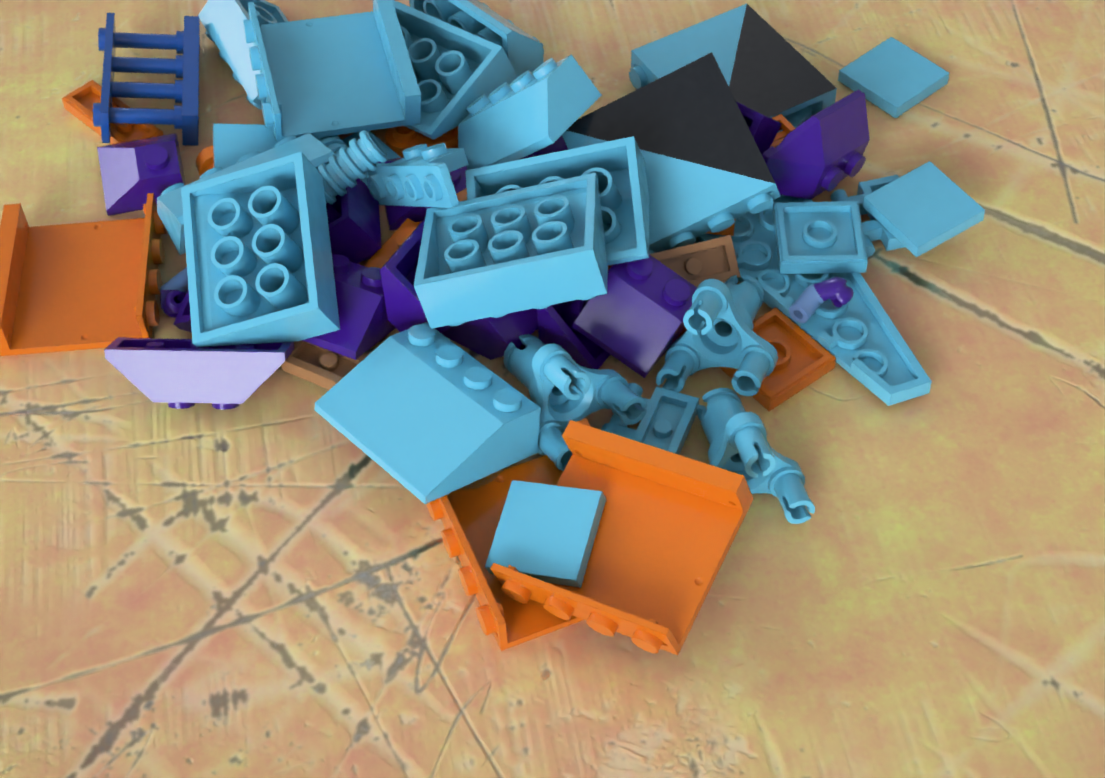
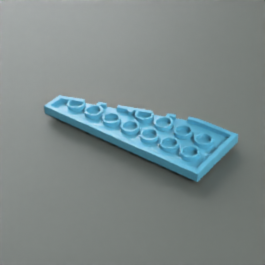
M780 195L781 197L774 199V203L813 202L812 199ZM773 205L760 213L751 214L748 212L736 218L734 236H731L741 276L737 278L740 283L744 281L743 277L745 275L756 279L761 284L765 293V304L771 309L775 307L835 356L837 364L888 406L930 393L932 381L861 273L779 274ZM704 233L695 238V243L726 235ZM837 276L847 280L846 285L853 289L854 295L847 304L842 305V307H836L828 299L817 308L806 323L795 321L789 314V308L809 285Z

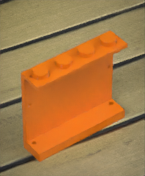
M147 193L146 204H143L145 218L29 227L21 203L4 205L0 225V356L106 348L118 337L152 338L153 326H158L160 319L158 303L155 300V295L160 294V287L162 286L158 264H164L165 261L164 245L160 237L161 234L167 233L157 214L154 193Z
M587 418L577 421L579 423L591 426ZM546 455L490 474L427 503V508L433 521L441 519L445 530L441 531V535L449 557L458 556L462 568H459L458 572L465 593L468 597L474 594L477 597L480 607L476 608V613L485 635L493 633L501 651L584 620L573 615L570 620L561 619L548 612L542 603L529 599L524 604L509 598L501 591L502 585L496 576L490 574L485 568L512 480L548 485L557 484L563 471L559 470Z
M570 420L562 437L572 455L556 486L602 491L606 497L581 588L547 583L520 573L516 567L511 565L507 568L493 563L490 570L501 583V591L517 602L526 604L531 599L542 603L548 612L561 619L570 620L572 615L584 619L589 627L603 635L613 637L615 632L631 637V641L635 645L650 653L657 654L662 649L678 655L754 499L745 476Z

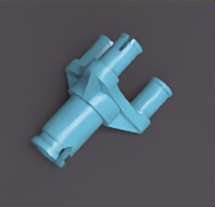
M733 275L725 283L717 279H706L698 285L692 296V306L683 317V323L687 330L667 350L665 364L656 376V384L658 386L666 378L667 380L662 388L680 392L684 388L687 378L695 372L711 367H728L738 369L731 380L732 387L737 393L743 396H753L758 393L764 378L773 372L778 361V353L772 344L753 331V320L764 302L765 294L761 284L756 279L745 275L743 277L744 281L737 284V275Z
M526 334L519 336L521 342L526 346L525 349L520 350L511 342L504 352L503 361L506 369L529 390L531 401L541 407L537 453L546 455L559 470L564 471L572 455L562 437L570 420L580 421L591 413L605 408L615 412L624 423L633 425L642 420L646 414V410L643 409L647 407L646 401L629 389L628 382L613 369L598 370L580 366L558 344L551 343L545 345L538 337Z
M717 388L704 394L702 399L708 405L705 407L697 404L696 411L710 444L708 450L709 464L744 475L752 494L767 493L777 497L788 522L800 524L811 518L809 513L814 514L815 506L804 487L805 476L796 461L781 455L770 446L766 438V428L761 418L756 413L746 412L738 394L729 388Z

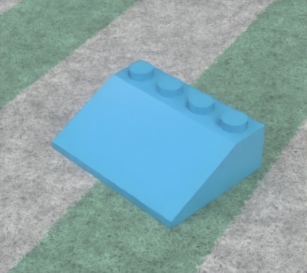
M392 0L421 92V124L407 125L406 127L434 140L457 127L470 114L466 108L483 94L488 97L500 85L506 82L510 85L516 79L517 75L502 46Z
M634 136L465 171L467 200L596 172L599 183L608 266L649 258V192L646 165Z
M302 152L181 188L193 345L196 347L294 342L340 330L323 176Z
M596 172L464 200L452 208L432 207L426 210L414 288L431 329L443 326H458L468 321L488 317L499 318L508 313L534 308L544 309L554 304L574 300H589L596 296L607 294L608 264L599 183Z
M427 322L414 325L407 330L389 336L315 402V411L424 504L536 454L538 449L541 407L435 328L431 329Z

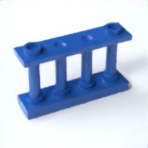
M107 13L106 28H99L98 31L99 51H104L101 103H93V126L101 127L102 143H110L111 123L174 125V129H182V145L198 146L200 16H184V31H176V35L116 32L115 13ZM116 48L176 50V54H183L176 55V59L115 57ZM114 72L176 74V78H183V80H175V84L114 82ZM113 97L175 99V103H182V106L174 105V109L118 108L112 107Z

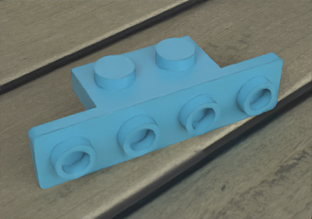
M445 143L427 147V144H420L403 150L404 158L391 163H376L377 169L375 171L368 170L367 184L373 198L378 200L380 205L452 208L459 205V201L449 172L469 164L464 148H447Z

